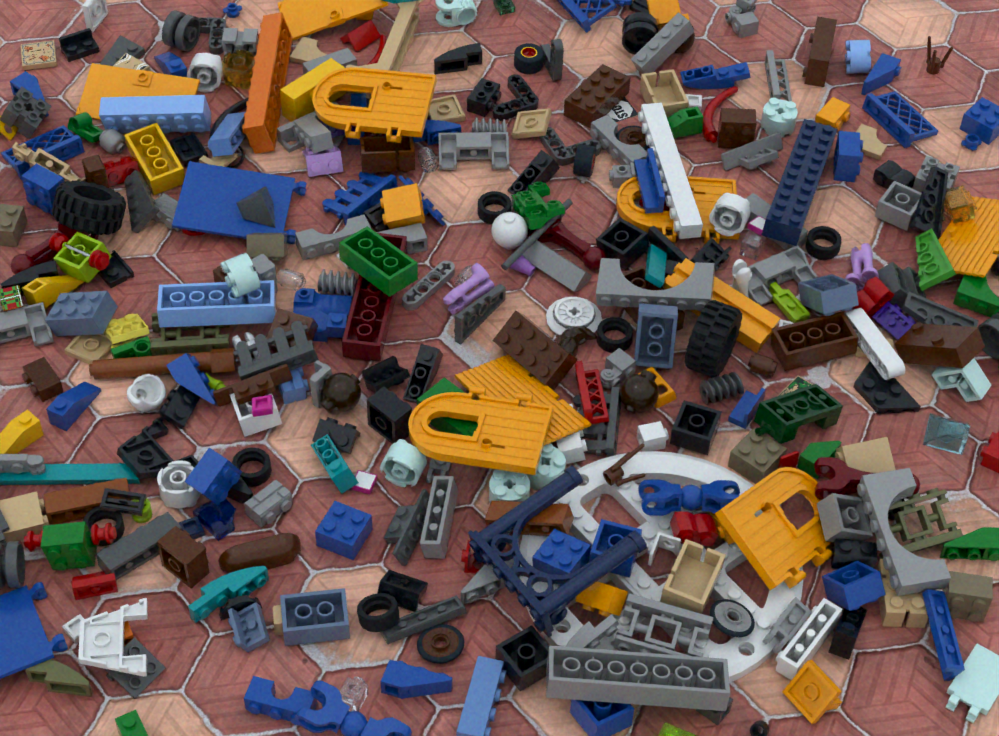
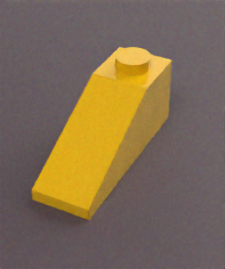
M28 409L12 419L0 433V454H17L44 436L40 420Z

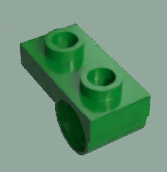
M87 112L69 119L68 129L89 142H97L100 134L104 131L92 124V118Z
M148 336L111 349L113 359L152 356L151 343Z

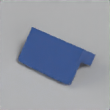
M761 388L757 395L746 390L729 415L728 421L746 429L756 415L759 403L764 401L766 389Z

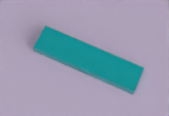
M651 244L647 253L645 280L661 288L665 280L667 253Z

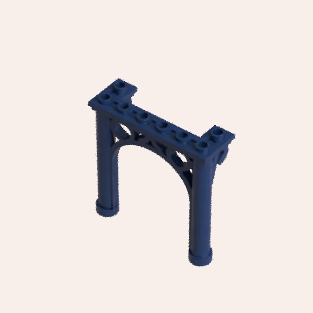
M572 465L566 468L562 475L479 533L477 531L472 532L471 530L468 532L471 540L468 543L474 551L473 556L479 564L483 563L493 567L494 574L499 580L502 578L505 581L504 584L509 592H515L519 603L523 607L527 606L530 609L529 612L535 620L533 624L540 633L544 632L548 638L552 636L551 632L554 630L552 625L560 623L566 617L567 609L565 607L577 595L637 552L641 553L647 548L643 537L634 530L581 569L564 575L544 573L531 566L524 559L519 548V538L526 523L583 483L580 473ZM506 542L512 544L510 551L502 553L506 547ZM513 559L514 564L509 568L504 561ZM525 576L529 578L526 583L527 587L518 577ZM536 582L548 583L547 590L541 593L534 591L532 587ZM553 584H562L554 590Z

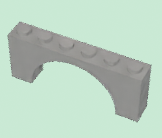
M601 258L596 289L597 305L639 307V303L678 306L679 310L702 311L706 303L712 301L715 277L714 263L695 262L692 273L681 284L665 290H647L635 286L625 278L620 268V259Z
M910 468L862 475L857 485L858 494L862 496L864 501V511L870 518L871 531L875 533L877 538V548L884 557V568L890 574V585L895 589L897 596L924 592L926 589L946 588L951 579L944 559H927L909 552L898 543L890 530L888 510L897 501L912 496L917 486Z

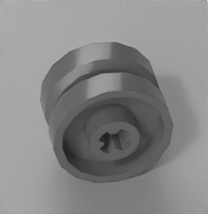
M177 10L171 11L164 21L162 28L163 43L186 52L191 51L196 46L201 33L199 18L189 14L186 15Z
M20 540L9 541L6 546L0 542V589L5 586L6 582L10 588H22L25 581L23 544Z

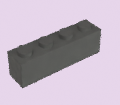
M169 512L157 516L153 521L140 526L136 531L121 537L117 542L104 547L100 552L96 553L98 566L105 574L114 573L117 580L159 555L157 541L173 527L177 526L181 530L182 527Z

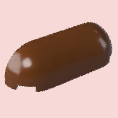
M281 533L235 545L220 555L218 560L219 566L222 571L225 570L231 573L256 566H265L269 570L293 562L299 551H301V542L295 534Z

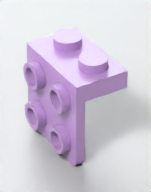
M333 145L334 148L313 153L309 148L302 150V154L306 159L308 177L344 172L341 151L337 145Z

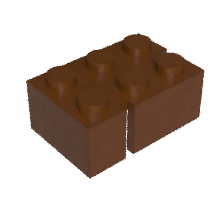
M386 136L360 137L362 173H391L396 171V169L402 172L415 170L413 137L402 136L401 143L387 142Z

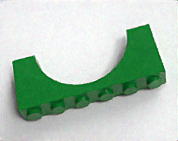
M965 274L956 292L953 304L992 317L999 311V298L990 289L986 276L982 278Z

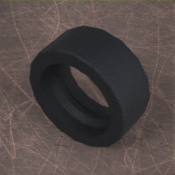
M487 192L478 199V216L483 222L493 224L500 214L511 212L512 202L502 192ZM491 204H498L503 206L504 209L495 212L489 211L485 207Z
M828 226L814 227L809 231L806 239V250L812 257L828 260L838 255L841 247L839 232ZM825 239L830 241L833 246L822 247L817 245L814 240Z
M610 317L604 319L598 325L596 341L604 351L613 353L618 348L625 351L632 344L633 328L625 319ZM617 330L625 334L626 337L612 340L607 338L604 333Z
M253 447L239 451L232 461V464L239 470L244 463L249 461H258L264 465L256 473H245L242 471L240 477L247 486L254 487L265 483L272 471L269 455L264 450Z
M100 506L90 510L83 520L90 531L92 525L97 521L112 519L116 521L115 528L117 532V537L113 539V543L123 536L125 527L121 513L101 510ZM101 540L99 545L97 546H108L112 544H107L106 540Z
M377 593L369 595L361 600L357 606L359 623L367 631H386L396 625L399 620L397 601L389 594ZM375 610H389L378 616L368 615Z

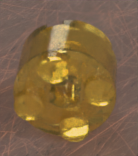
M236 50V53L231 54L229 52L225 54L222 58L225 84L248 89L251 85L250 79L253 76L252 68L255 65L253 54L246 50Z

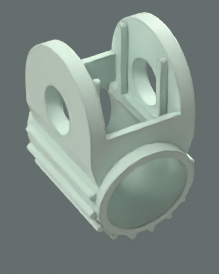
M435 0L436 7L440 9L436 14V21L441 26L467 25L476 19V12L478 11L473 0ZM452 16V19H446L444 17Z

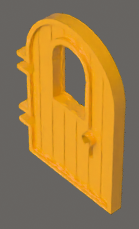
M359 67L339 69L323 77L316 85L312 95L314 111L317 117L326 125L345 130L346 138L360 139L361 132L386 134L387 142L401 143L402 136L422 138L437 77L432 74ZM339 91L370 93L372 97L369 100L368 108L336 105L331 103L329 99L334 93ZM351 126H356L355 132L351 131ZM392 130H398L396 136L392 135Z
M635 176L625 181L620 186L616 198V208L620 217L647 233L650 227L655 226L672 243H675L678 233L674 231V221L670 219L669 211L645 213L644 209L637 207L634 203L635 199L641 197L637 177ZM687 176L703 223L701 237H704V245L711 239L709 238V233H715V238L713 239L718 244L720 238L739 240L740 233H736L733 236L722 235L714 229V225L709 220L715 203L724 193L737 195L736 180ZM666 230H672V235H666Z
M470 385L469 393H441L419 403L409 417V437L419 452L435 460L536 475L553 416V406L533 403V394L517 392L516 400L486 396L485 387ZM475 394L480 395L479 400H473ZM521 401L527 402L526 407H520ZM450 417L475 421L478 427L474 431L473 436L435 431L428 425L434 418Z
M783 467L773 471L715 513L769 590H772L783 581L791 589L806 577V573L799 570L800 567L810 559L818 567L833 555L831 550L825 548L831 542L825 541L816 504L821 501L815 496V487L818 482L804 471L792 467ZM795 493L804 495L814 510V517L798 530L790 523L779 506ZM761 509L763 513L756 517L754 513Z

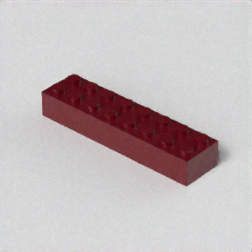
M378 233L407 255V236ZM360 274L342 339L343 357L381 361L397 293L389 297Z

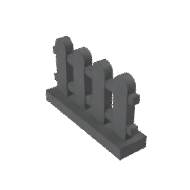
M294 321L291 324L292 330L288 332L278 327L273 330L274 337L266 339L265 335L259 334L254 339L255 344L248 346L246 341L238 342L236 345L237 350L233 352L235 357L240 359L241 366L238 367V373L241 381L284 364H288L291 371L319 360L312 340L308 341L306 332L309 331L308 326H303L301 321ZM294 337L296 346L289 347L287 339ZM276 343L278 352L271 354L269 345ZM257 350L260 359L253 361L251 352Z
M612 387L611 394L603 392L606 407H610V409H607L609 422L608 425H605V422L599 423V425H591L583 429L584 436L580 437L581 440L583 438H597V440H585L588 451L584 453H596V456H602V453H607V457L616 455L621 411L620 387ZM576 395L573 398V403L576 407H581V410H578V412L584 417L580 395ZM593 400L591 403L597 405L599 401ZM596 412V413L593 415V417H594V416H602V415H604V414H601V413H599V412Z

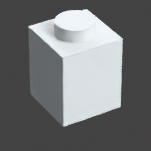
M661 421L639 425L636 438L639 445L642 443L645 445L641 449L642 452L665 449L666 440L669 439L667 429L663 428Z

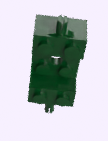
M813 384L760 402L754 422L760 427L755 429V433L758 436L769 434L778 443L782 444L795 439L799 426L813 421L822 429L836 425L843 405L819 385Z

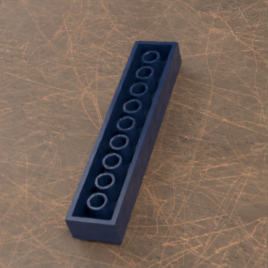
M804 119L766 217L762 236L797 246L829 157L837 128Z

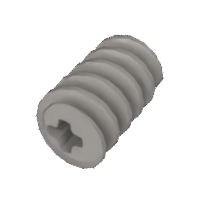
M476 117L472 123V132H507V124L505 119L499 124L498 119L495 120V123H492V119L489 118L486 123L485 118H482L481 122H479Z
M323 269L318 280V292L322 289L323 293H327L329 290L331 294L337 291V294L341 295L344 291L345 296H349L351 293L354 297L358 279H355V273H352L351 277L348 278L347 272L341 277L340 271H337L336 276H333V270H330L329 274L326 275V271Z

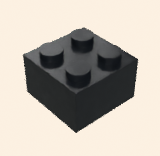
M622 218L615 221L596 238L597 247L604 251L606 258L620 259V267L625 270L649 248L648 233Z
M385 387L367 399L368 425L392 444L396 443L399 439L405 440L409 436L408 423L412 408L407 402H403L393 391H389Z
M684 400L672 428L670 444L708 455L720 425L722 411Z
M531 625L496 645L495 659L504 661L503 670H507L508 677L518 690L522 691L546 677L549 646Z

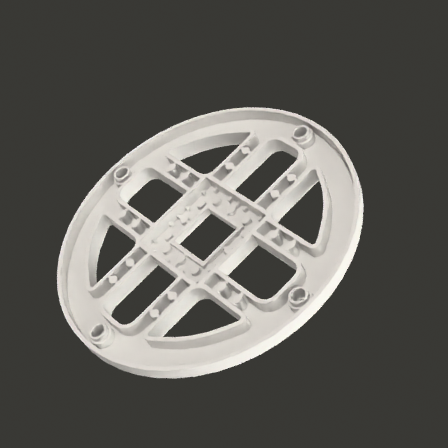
M644 451L635 454L621 468L624 471L622 479L642 473L645 474V477L624 483L619 487L616 484L611 486L604 479L603 472L613 466L627 453L603 458L577 469L583 479V483L580 485L584 486H577L553 504H569L574 516L570 532L577 539L591 544L592 548L599 524L582 505L600 494L613 496L641 525L637 528L642 529V537L647 544V548L637 554V559L647 552L650 541H655L658 532L673 536L670 521L674 513L680 511H673L664 516L645 514L641 506L642 498L639 495V486L636 483H641L644 480L659 479L671 484H680V486L692 484L700 488L701 485L710 484L713 481L731 480L738 484L740 489L739 496L754 485L738 474L704 459L672 452ZM728 488L727 490H725V492L731 494L734 491L733 488ZM650 502L647 506L652 508L656 506V503ZM681 507V511L690 512L693 515H710L709 511H702L701 507L693 511L685 510ZM760 509L754 515L757 517L763 512ZM522 535L520 552L531 566H533V555L548 536ZM664 541L666 544L670 546H675V544L672 541ZM725 542L714 549L726 554L723 568L710 596L715 601L729 599L744 605L753 615L755 627L748 636L734 637L724 644L714 643L709 638L705 640L697 637L693 650L703 653V657L727 659L729 683L758 668L774 653L772 650L781 638L775 634L770 643L765 644L762 641L771 631L770 628L795 597L801 601L803 580L791 589L783 581L772 590H769L765 606L760 608L726 574L747 560V558L735 542L732 544ZM704 547L700 561L704 562L706 554V549ZM636 562L634 563L630 578L609 572L598 580V582L604 584L612 580L619 589L628 591V594L631 593L659 602L666 583L664 582L658 586ZM520 576L519 579L527 587L526 583L529 578L525 576ZM536 582L532 588L534 591L541 593L547 590L548 583ZM553 584L554 590L560 587V585ZM576 597L565 607L567 609L566 617L560 623L552 625L554 629L551 632L552 636L548 638L544 632H541L551 646L565 647L578 630L584 626L568 609L576 603ZM623 609L620 616L614 615L619 623L617 628L629 632L632 618L623 616ZM639 615L637 622L649 626L651 618ZM661 627L673 639L675 631ZM681 627L679 635L692 638L694 630ZM558 630H565L566 632L561 633ZM617 631L611 636H604L599 640L600 644L595 649L619 651L613 647ZM678 644L687 654L689 646ZM745 652L748 653L750 656H745L741 653Z

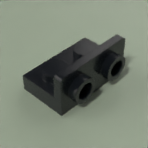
M90 28L59 38L61 51L68 62L100 52Z
M388 570L379 582L378 593L389 594L396 599L398 607L416 612L419 599L426 592L428 583Z

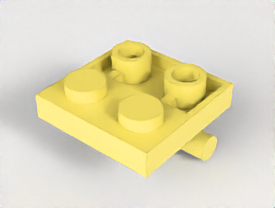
M127 314L124 318L111 319L104 331L110 342L115 344L110 346L111 349L140 339L137 337L150 334L148 326L138 314Z

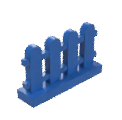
M361 171L359 173V181H348V189L346 191L343 189L336 190L334 193L336 199H325L322 202L324 212L328 213L330 211L336 214L337 218H343L346 226L347 219L363 215L365 211L379 204L380 198H383V190L397 188L396 176L390 174L388 177L382 178L375 175V173L369 174L362 173Z

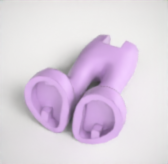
M868 243L861 244L860 251L856 246L852 248L851 264L853 273L846 275L845 279L856 283L857 291H861L864 288V283L871 278H879V274L873 268V252Z
M475 263L471 267L473 275L467 281L452 289L443 298L445 305L451 304L448 307V311L451 314L462 311L475 299L495 287L494 283L488 279L490 277L489 274L479 263ZM478 285L474 290L466 294L467 291Z

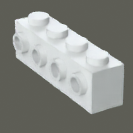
M823 598L818 606H814L807 621L805 620L797 634L787 643V647L778 653L775 659L777 661L775 671L792 680L807 660L813 658L837 626L843 609Z

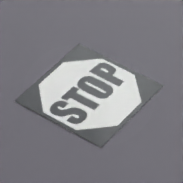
M624 97L607 115L615 122L637 116L638 113Z

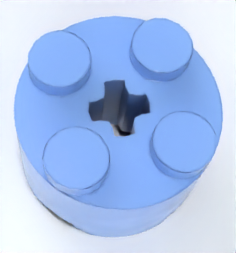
M870 40L845 41V49L848 50L845 54L846 74L870 73Z

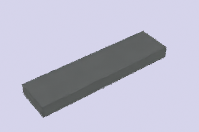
M456 595L399 618L397 624L391 629L380 633L386 643L390 644L466 613V608Z

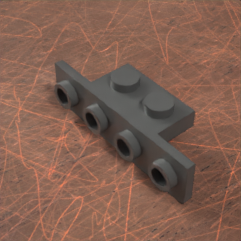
M422 489L415 505L398 507L384 536L387 543H397L392 554L402 566L407 565L423 530L430 496L426 489Z

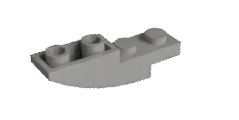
M612 614L596 627L588 621L570 639L565 647L595 649L600 644L599 640L604 636H611L618 630L617 626L619 623Z

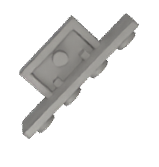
M781 133L771 134L722 153L723 169L729 170L741 165L752 170L761 164L771 163L772 160L779 158L778 150L783 148Z

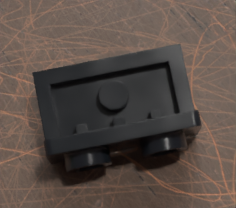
M711 238L690 261L693 263H714L716 271L720 267L718 263H724L729 258L727 253L732 248L729 246L724 250Z
M391 356L361 372L367 389L375 393L383 387L388 389L393 385L402 384L405 379L410 377L408 370L399 366L395 356Z
M182 385L176 390L172 389L166 398L169 400L168 403H164L158 411V414H160L159 419L161 421L165 419L182 429L200 397Z
M327 417L326 420H319L312 441L316 442L328 434L338 450L351 454L356 437H360L361 433L356 430L357 427L345 423V426L338 424V420Z

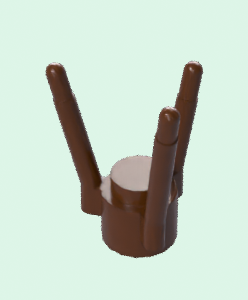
M928 36L926 71L933 75L938 74L940 68H944V64L951 54L953 47L949 48L942 61L936 57V50L933 51L931 58V37Z
M643 443L631 453L628 452L613 466L603 472V477L609 485L616 484L619 487L624 483L645 477V474L642 473L622 479L624 471L621 468L624 463L645 446Z

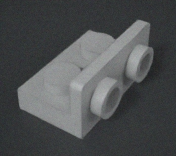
M316 360L314 362L315 373L309 380L313 405L320 408L322 406L320 401L323 399L322 387L324 382L332 375V370L329 365Z

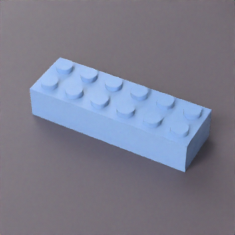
M205 95L101 97L99 117L105 129L113 128L119 133H130L157 122L163 133H202L210 131L211 111Z
M274 280L260 281V288L237 298L232 293V286L228 287L226 282L159 285L157 304L159 327L272 323L276 314Z

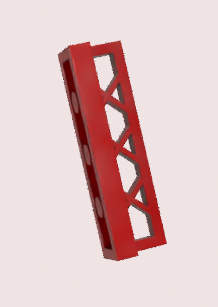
M582 360L576 361L575 373L584 418L591 424L609 422L599 370L584 371ZM587 377H595L592 381L586 379ZM591 388L597 389L594 393L588 391ZM593 400L599 401L597 405L592 404L591 402ZM596 412H599V413H601V414H604V415H602V416H594V417H593V415H594Z

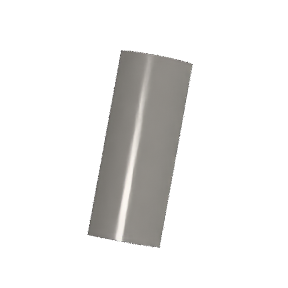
M538 240L522 254L531 264L574 292L581 290L592 277L591 274Z

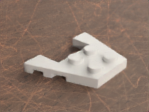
M147 598L140 599L139 603L131 606L128 604L120 606V609L111 613L106 611L81 620L79 663L143 677L147 676L146 654L124 656L125 621L148 619Z

